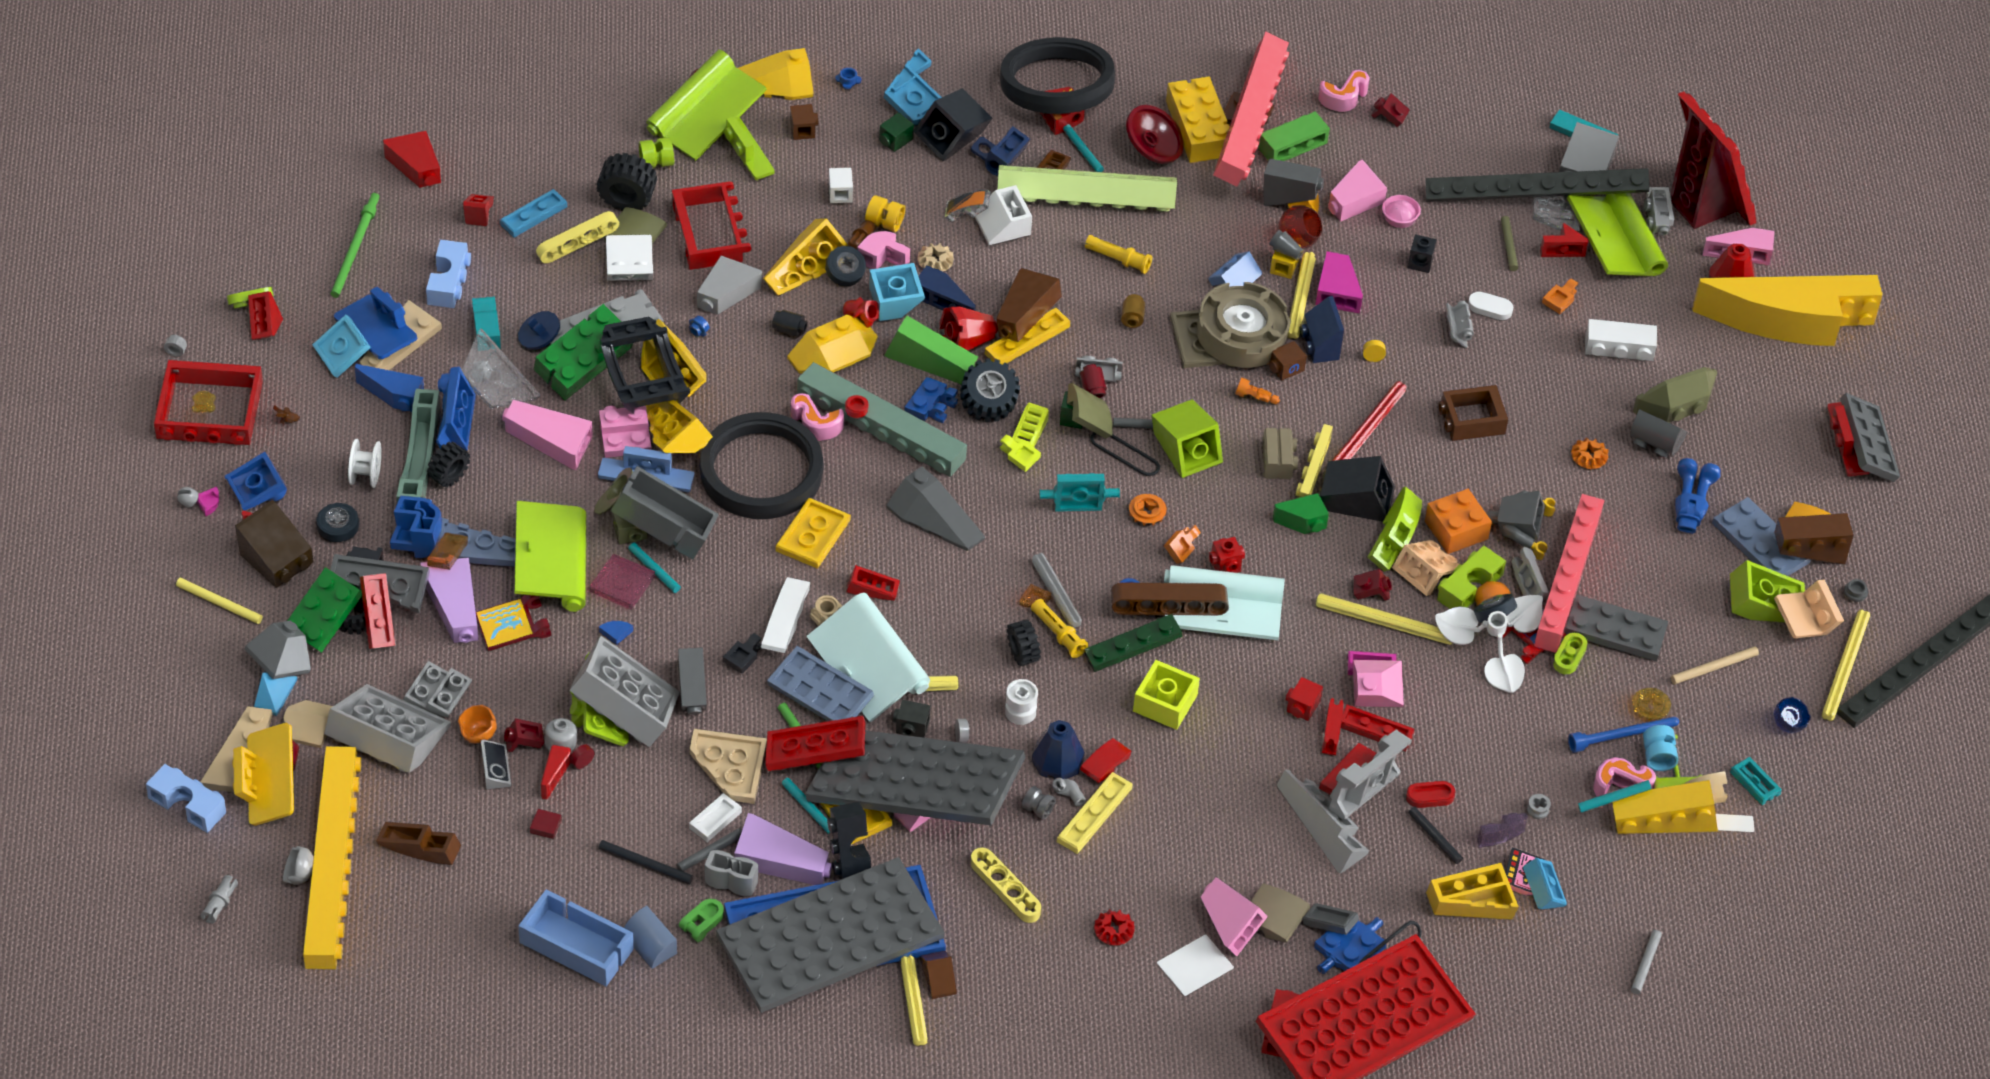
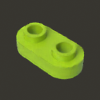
M272 287L228 295V305H233L234 309L246 307L247 302H249L248 295L270 291L273 295Z
M1569 633L1564 637L1553 661L1556 671L1561 674H1571L1576 671L1587 648V640L1583 635Z

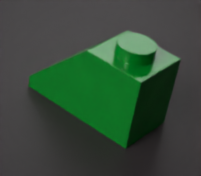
M1317 493L1275 504L1272 519L1274 523L1303 534H1308L1326 529L1329 513Z

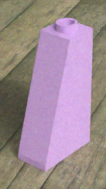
M469 558L421 563V566L429 567L430 573L426 590L453 642L467 643L477 641L478 630Z
M748 813L735 850V857H744L755 861L758 864V873L807 884H823L825 877H830L832 863H829V852L754 814Z

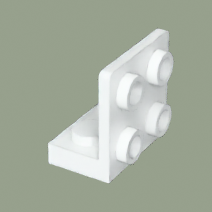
M610 235L606 237L607 281L653 280L651 235Z

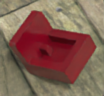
M1390 93L1385 98L1380 97L1373 105L1375 109L1371 116L1376 118L1382 114L1396 127H1399L1410 109Z
M1380 568L1354 576V596L1357 600L1380 594L1384 601L1390 599L1392 584L1389 577H1386Z

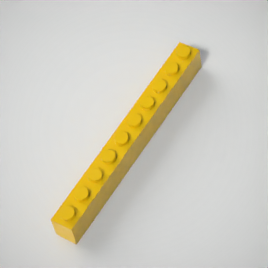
M326 746L303 953L305 969H336L337 959H342V944H339V938H344L345 925L341 923V918L346 917L347 902L343 901V898L348 896L349 881L345 879L346 875L351 873V859H348V854L353 853V839H350V833H355V818H352V813L357 812V798H354V792H359V777H356V772H361V757H357L356 747Z

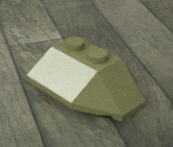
M1703 367L1661 382L1650 388L1645 394L1641 393L1636 396L1633 412L1637 415L1638 411L1642 410L1668 423L1703 412L1707 408L1717 376L1716 369Z

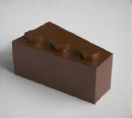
M1848 513L1779 517L1774 531L1781 555L1846 564L1854 536Z

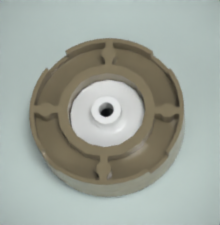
M1228 282L1213 288L1204 297L1200 307L1196 332L1202 347L1209 355L1231 367H1259L1269 363L1272 351L1286 344L1291 318L1287 314L1285 302L1272 290L1251 282H1244L1243 286H1230Z

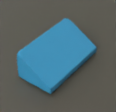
M1535 858L1524 865L1523 869L1538 909L1557 908L1567 905L1552 862Z

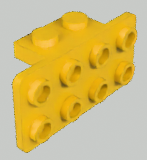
M282 723L250 733L247 737V749L242 746L233 748V790L236 796L249 803V823L257 826L290 816L294 812L292 726L288 723Z

